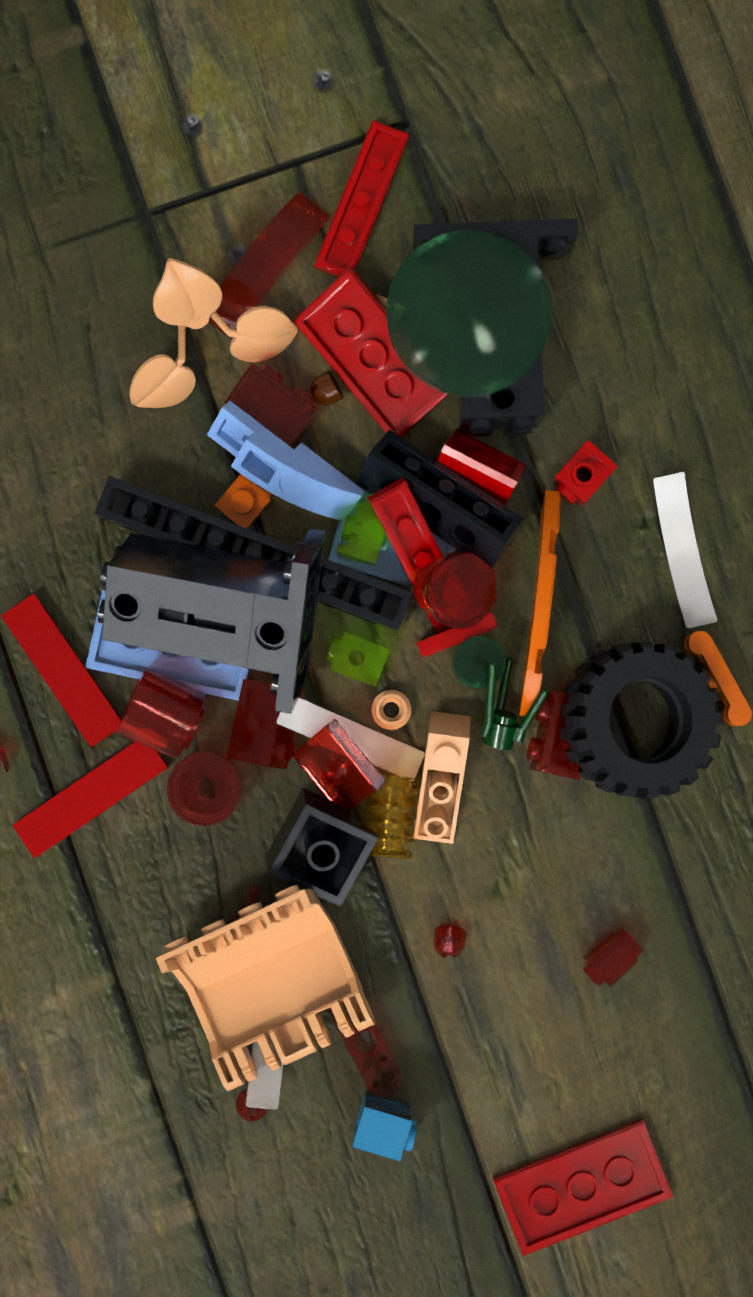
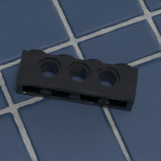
M388 430L368 454L357 480L358 484L374 494L403 478L407 482L430 531L489 571L493 569L508 549L524 520L522 516L391 430Z

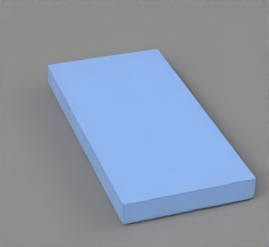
M102 590L99 607H100L101 601H102L103 599H105V591H106V590ZM97 612L85 668L243 702L249 668L102 640L103 624L98 623Z

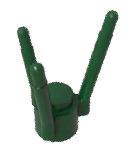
M510 656L505 659L495 710L497 663L491 660L488 665L485 715L481 735L482 742L500 750L512 749L514 741L523 743L528 727L549 694L548 689L543 688L521 723L518 724L516 722L517 716L510 711L504 710L513 665V658Z

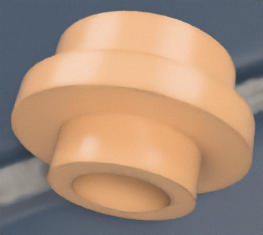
M396 690L381 692L372 703L373 719L380 727L387 730L403 727L411 716L409 699L403 693ZM389 702H394L399 707V714L394 718L387 717L383 711L384 706Z

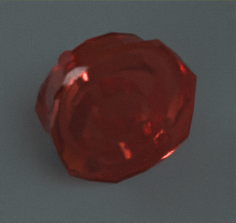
M470 551L447 553L446 557L426 565L417 574L412 592L418 605L432 614L436 622L450 628L465 629L474 627L482 621L497 600L495 571L480 557Z

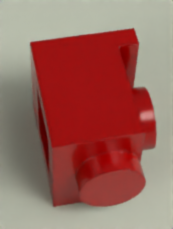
M587 440L552 480L558 485L555 491H559L561 498L570 505L577 502L583 506L618 466ZM580 468H586L590 472V480L586 482L580 481L576 476V471Z

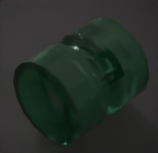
M474 636L466 639L455 650L451 669L455 679L462 686L471 690H483L487 687L489 662L494 660L497 663V682L505 671L506 657L503 649L496 641L485 636Z

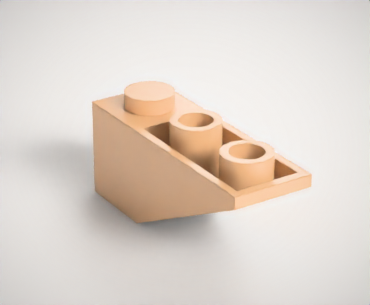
M431 711L413 839L450 844L454 842L470 739L471 716Z

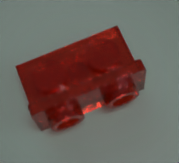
M243 679L227 758L267 767L286 769L295 750V742L293 740L295 731L277 724L280 712L275 711L277 695L271 694V684Z

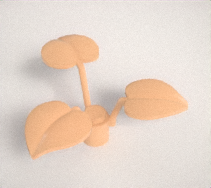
M168 258L163 276L154 292L152 305L156 316L161 321L170 325H177L178 356L174 361L168 355L158 354L145 361L132 379L129 389L130 401L132 405L141 408H165L179 404L192 393L195 387V375L191 368L183 366L186 358L187 327L200 329L208 323L209 318H212L228 336L234 337L229 347L231 354L245 362H261L278 355L293 341L298 332V327L281 310L270 306H258L244 312L236 322V329L231 328L216 311L222 301V292L218 283L201 269L188 263Z

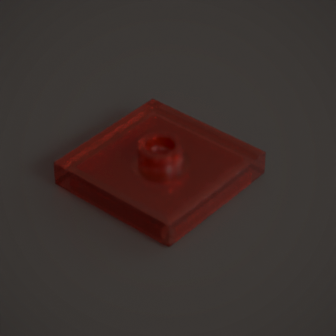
M333 719L292 754L293 758L324 797L339 804L348 812L386 783L384 778L336 719Z

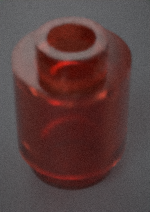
M620 928L615 934L613 932L607 934L583 957L587 965L582 970L598 987L605 983L611 988L639 962L637 957L643 950L624 929Z

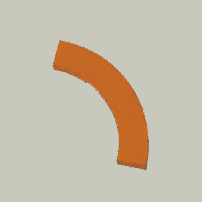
M545 490L532 613L520 688L519 716L526 715L540 692L542 679L541 663L544 649H546L557 559L555 543L560 523L561 495L559 491Z

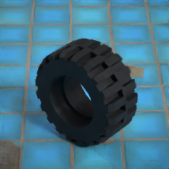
M636 642L612 646L611 649L601 650L591 656L592 661L582 663L575 670L576 680L567 682L563 691L565 695H568L567 703L559 704L558 716L565 717V727L558 729L560 739L567 740L570 748L565 751L569 761L579 764L580 767L577 772L585 780H592L595 782V787L620 796L657 798L658 795L669 796L679 792L680 785H691L699 778L696 772L697 769L708 768L713 760V757L708 752L710 748H718L721 740V735L715 734L716 724H723V712H715L714 702L720 700L716 688L707 687L706 682L711 677L704 668L693 667L695 663L693 657L686 652L676 653L675 647L664 643ZM637 681L646 682L655 687L663 696L669 711V729L666 739L653 755L642 759L629 757L620 750L613 739L609 724L610 710L615 697L624 686Z

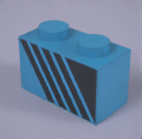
M365 1093L353 1131L352 1147L401 1161L404 1150L411 1152L418 1129L416 1127L417 1120L412 1119L411 1106Z

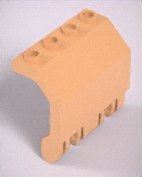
M294 885L275 894L277 902L264 908L261 902L250 905L238 911L241 919L226 925L224 919L207 925L201 929L204 936L189 942L187 936L175 940L164 946L167 953L156 958L161 973L173 972L188 992L208 1039L212 1061L227 1091L244 1085L245 1078L249 1082L257 1079V1068L247 1048L248 1045L256 1041L259 1044L266 1064L273 1071L281 1068V1061L284 1065H287L318 1051L317 1043L321 1048L331 1045L330 1034L319 1013L330 1007L336 1018L338 1028L345 1037L355 1034L353 1024L358 1031L376 1024L372 1010L364 995L361 982L338 930L312 889L300 891L298 885Z

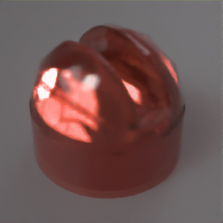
M453 924L439 925L434 932L433 944L435 951L442 958H446L447 955H451L452 958L458 957L465 948L466 931Z
M246 1088L238 1095L236 1100L237 1113L246 1121H258L264 1117L267 1109L255 1108L257 1115H250L249 1107L246 1106L245 1097H247L248 1090Z

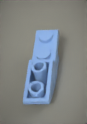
M231 401L221 408L207 433L210 438L236 457L231 465L233 469L268 492L308 511L346 521L365 493L363 489L303 443L295 449L291 448Z

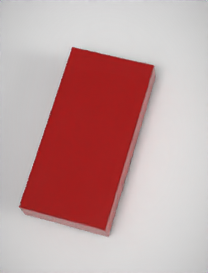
M491 612L416 643L420 656L426 658L493 631L497 624Z

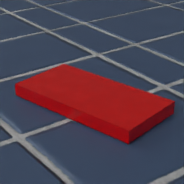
M354 267L348 268L293 320L385 433L391 430L402 438L455 391Z
M642 1118L492 1177L522 1256L673 1197Z

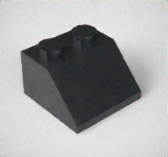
M302 788L266 854L268 874L289 884L298 885L301 889H312L316 896L341 907L376 844L378 835L339 804Z

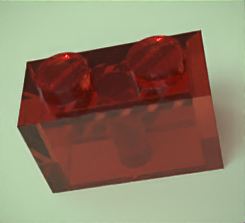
M251 363L224 403L233 402L283 442L295 449L319 416L318 409L313 406L316 400L299 387L294 392L281 383L284 377L270 366L264 364L260 369Z

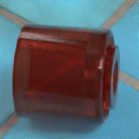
M145 666L123 712L116 734L176 759L183 749H188L199 727L206 708L203 705L205 693Z
M199 752L186 756L174 766L168 778L167 796L171 808L181 819L192 825L210 826L226 820L237 811L243 800L245 784L240 769L231 759L220 753ZM203 777H207L209 781L217 780L219 782V787L215 789L216 797L214 799H211L208 795L200 796L198 793V789L202 787L201 779Z

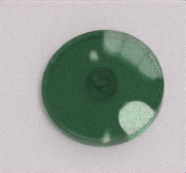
M477 230L445 233L430 239L415 249L405 259L395 274L388 293L386 306L389 338L395 353L405 368L430 388L449 395L462 397L483 396L495 393L523 377L537 361L544 348L550 331L552 317L548 286L532 258L513 242L496 234Z

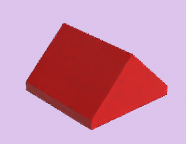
M455 429L445 443L437 460L505 506L527 465L472 436H468V434L458 429Z

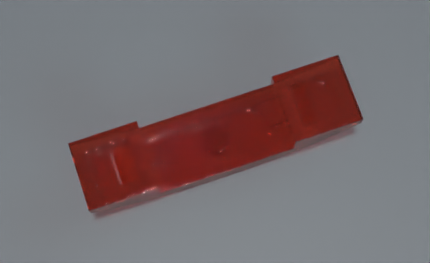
M298 192L259 234L221 284L222 301L216 310L218 315L231 328L236 329L238 318L244 312L257 307L302 248L306 249L330 219V216ZM209 318L208 323H210L217 330H219L221 333L227 336L230 340L234 338L228 336L212 318Z

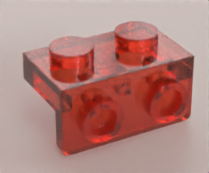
M549 691L543 705L535 716V720L539 721L536 737L531 738L527 749V760L531 761L529 769L579 780L580 774L577 771L580 766L578 763L569 761L565 753L570 748L567 740L560 739L558 729L565 727V717H561L559 714L561 704L567 703L568 695Z

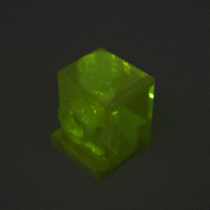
M360 501L355 517L347 515L341 538L348 540L347 546L338 544L336 552L338 556L376 566L385 533L368 502Z
M345 632L342 640L334 638L326 660L333 662L331 671L376 688L390 649ZM355 650L361 651L364 654V662L359 666H354L349 662V655Z

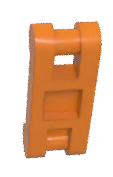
M705 631L688 634L683 640V649L688 655L697 657L702 668L711 677L706 682L708 688L717 689L724 706L721 711L723 712V722L729 726L746 725L752 718L751 708L713 639Z

